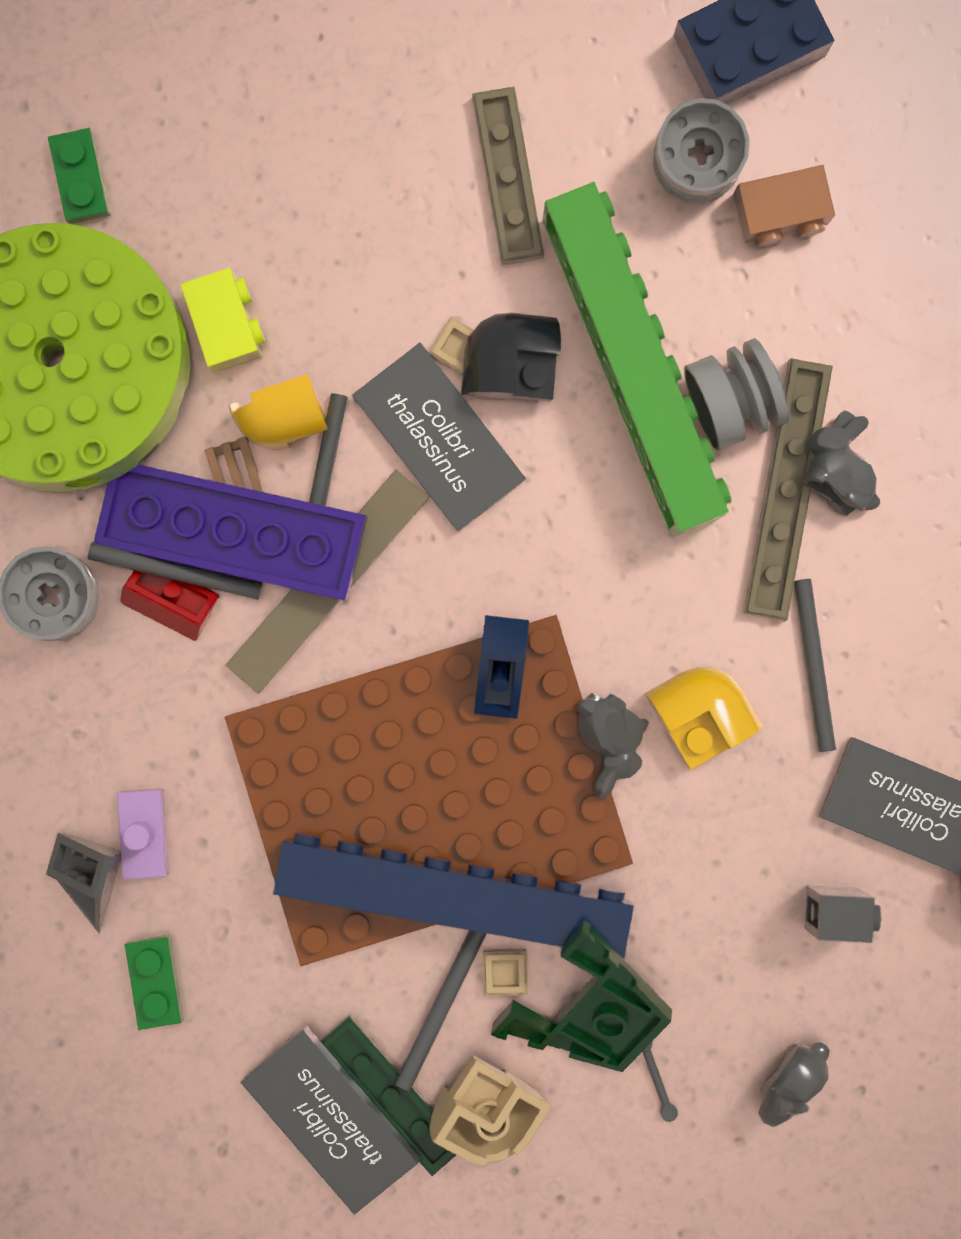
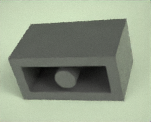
M807 885L804 929L818 940L873 943V931L879 932L881 925L880 905H875L874 897L859 888Z

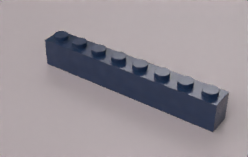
M295 833L294 839L286 838L282 842L273 895L562 947L563 943L585 921L625 959L634 905L631 900L624 899L625 892L599 888L598 894L581 891V884L565 880H556L555 887L537 883L538 876L521 872H512L511 879L494 876V868L477 864H469L468 871L450 868L451 860L432 856H425L424 863L407 860V852L382 848L381 855L363 852V844L339 840L337 847L320 844V836L306 833Z

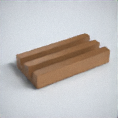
M246 436L238 438L233 442L223 443L215 448L205 449L215 482L226 484L218 461V456L224 455L234 486L245 488L233 451L241 449L253 489L265 492Z

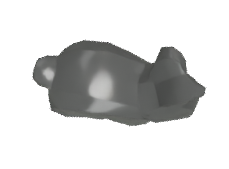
M846 410L838 415L833 427H823L809 438L808 447L816 456L810 462L809 470L801 481L806 488L812 487L820 495L830 501L829 505L844 516L849 515L855 509L860 511L876 509L881 503L880 498L876 494L877 477L871 461L851 450L849 446L868 427V418L865 416L855 417Z
M591 693L586 699L579 701L576 705V710L579 712L577 728L582 744L601 755L602 769L593 785V791L595 796L605 799L612 792L616 780L630 778L641 768L642 759L636 750L641 744L643 733L646 731L649 721L638 718L626 708V703L613 694H609L603 699Z
M817 1042L808 1047L796 1043L787 1050L779 1068L760 1088L763 1099L758 1115L764 1124L776 1127L790 1120L794 1115L809 1111L810 1107L807 1105V1102L823 1089L829 1076L826 1061L830 1050L825 1044Z

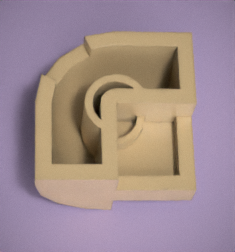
M472 1055L452 1088L450 1089L445 1086L436 1102L430 1123L431 1139L435 1144L471 1163L486 1166V1163L500 1162L513 1154H516L518 1157L531 1142L552 1105L539 1092L505 1069L501 1071Z

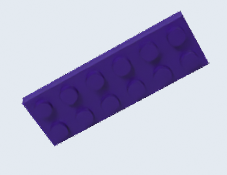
M138 464L126 474L107 483L93 543L348 602L367 516Z

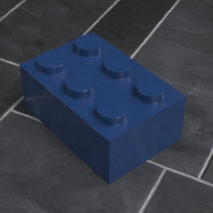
M718 0L679 19L673 35L704 99H716L726 105L825 57L835 41L815 0Z

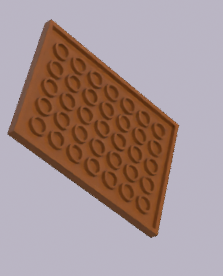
M557 614L529 623L517 719L474 714L483 637L224 716L274 881L276 880L282 842L286 838L294 839L295 833L320 836V844L337 847L339 840L360 843L364 845L363 852L381 855L382 848L400 850L408 853L407 860L424 863L425 856L451 860L450 868L468 871L469 864L483 865L494 868V876L510 879L512 872L527 873L538 876V884L554 887L556 880L576 882L632 865L633 861L612 793L605 799H601L595 796L593 791V785L602 769V760L600 754L584 746L577 728L579 712L576 710V705L583 699ZM279 896L300 967L437 925Z

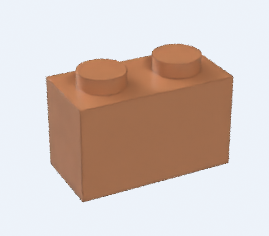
M824 164L739 183L733 193L744 242L757 241L758 247L783 241L782 235L799 231L800 237L822 233L826 230L825 225H828L836 215Z

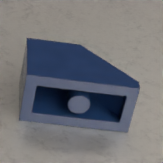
M485 615L474 714L518 718L529 620Z

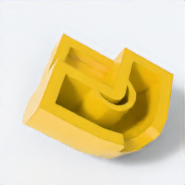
M309 374L250 393L252 402L243 407H239L238 402L230 404L228 407L238 429L258 446L272 450L291 448L289 442L328 430L321 402L317 397Z
M696 667L681 672L644 693L689 770L696 768L727 749L734 748L763 728L760 719L742 688L730 675L716 668Z

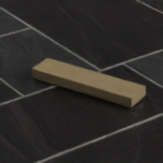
M515 86L472 93L501 265L543 259L544 251Z

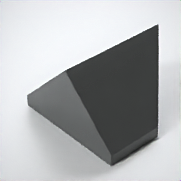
M58 833L46 875L58 881L100 934L121 862V850Z

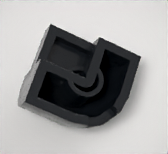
M510 312L494 314L481 321L471 335H469L465 347L461 395L494 399L517 398L546 402L552 401L554 396L556 356L561 354V332L558 319L555 317Z

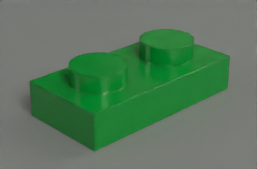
M90 127L48 136L66 222L73 224L111 215L95 139Z
M170 935L126 942L124 945L138 1030L182 1023L184 1019Z

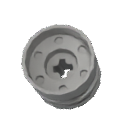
M697 98L680 104L666 116L658 132L653 164L659 182L671 195L685 202L705 203L723 196L734 186L749 157L750 138L745 122L732 107L716 99ZM695 146H701L702 153L710 154L706 157L703 165H698L696 158H689Z
M756 338L743 343V355L735 346L728 348L726 351L728 370L726 371L713 355L684 367L687 388L695 406L698 419L708 440L716 451L746 439L745 419H748L752 427L759 434L768 431V419L775 428L789 422V412L781 377L775 364Z
M52 547L31 548L15 556L3 570L0 578V610L7 623L20 634L42 641L67 640L83 632L94 619L99 604L98 583L90 568L74 555ZM47 586L54 589L61 588L62 591L57 595L60 601L57 606L51 603H43L47 596L44 591Z

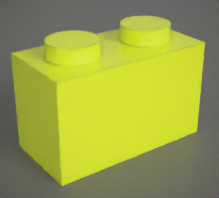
M227 268L180 284L207 366L213 373L262 357L258 345L266 342L258 318L252 320L249 318L245 304L252 302L244 277L236 279L231 268Z

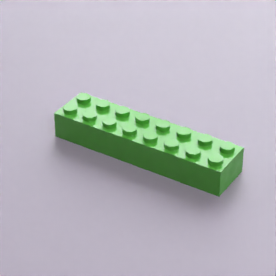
M595 181L546 200L542 221L672 538L729 513L726 504L731 503L732 499L723 478L716 480L710 463L715 461V457L709 441L706 437L699 439L693 422L698 420L695 406L689 396L682 397L677 381L681 380L682 377L673 355L666 357L660 340L664 339L665 335L659 318L656 314L650 316L644 303V299L648 298L644 281L639 273L633 275L628 265L627 258L631 257V251L623 232L615 233L611 217L615 216L611 200L606 191L599 193Z

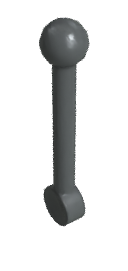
M651 1042L643 1051V1055L662 1105L660 1115L663 1120L672 1122L677 1118L678 1110L674 1104L670 1103L651 1051L653 1044Z

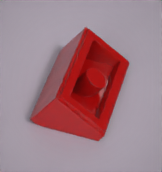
M134 570L122 588L120 601L123 605L196 641L220 595L206 587Z

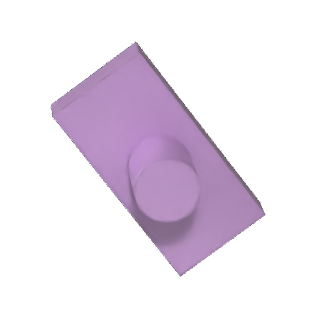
M163 789L117 792L122 879L168 876Z

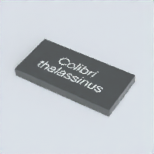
M421 342L352 394L359 406L457 532L461 531L526 480L522 472Z
M851 737L819 817L961 875V781Z
M307 1025L240 1082L354 1215L416 1166L421 1159Z

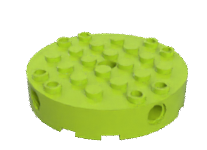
M65 223L34 224L6 231L0 234V478L37 491L71 492L93 488L121 477L140 464L139 461L157 444L160 445L179 416L178 410L184 397L185 388L188 389L191 367L188 333L179 308L151 266L133 249L106 233L89 227ZM56 351L64 352L63 359L59 364L48 367L50 359L57 353Z

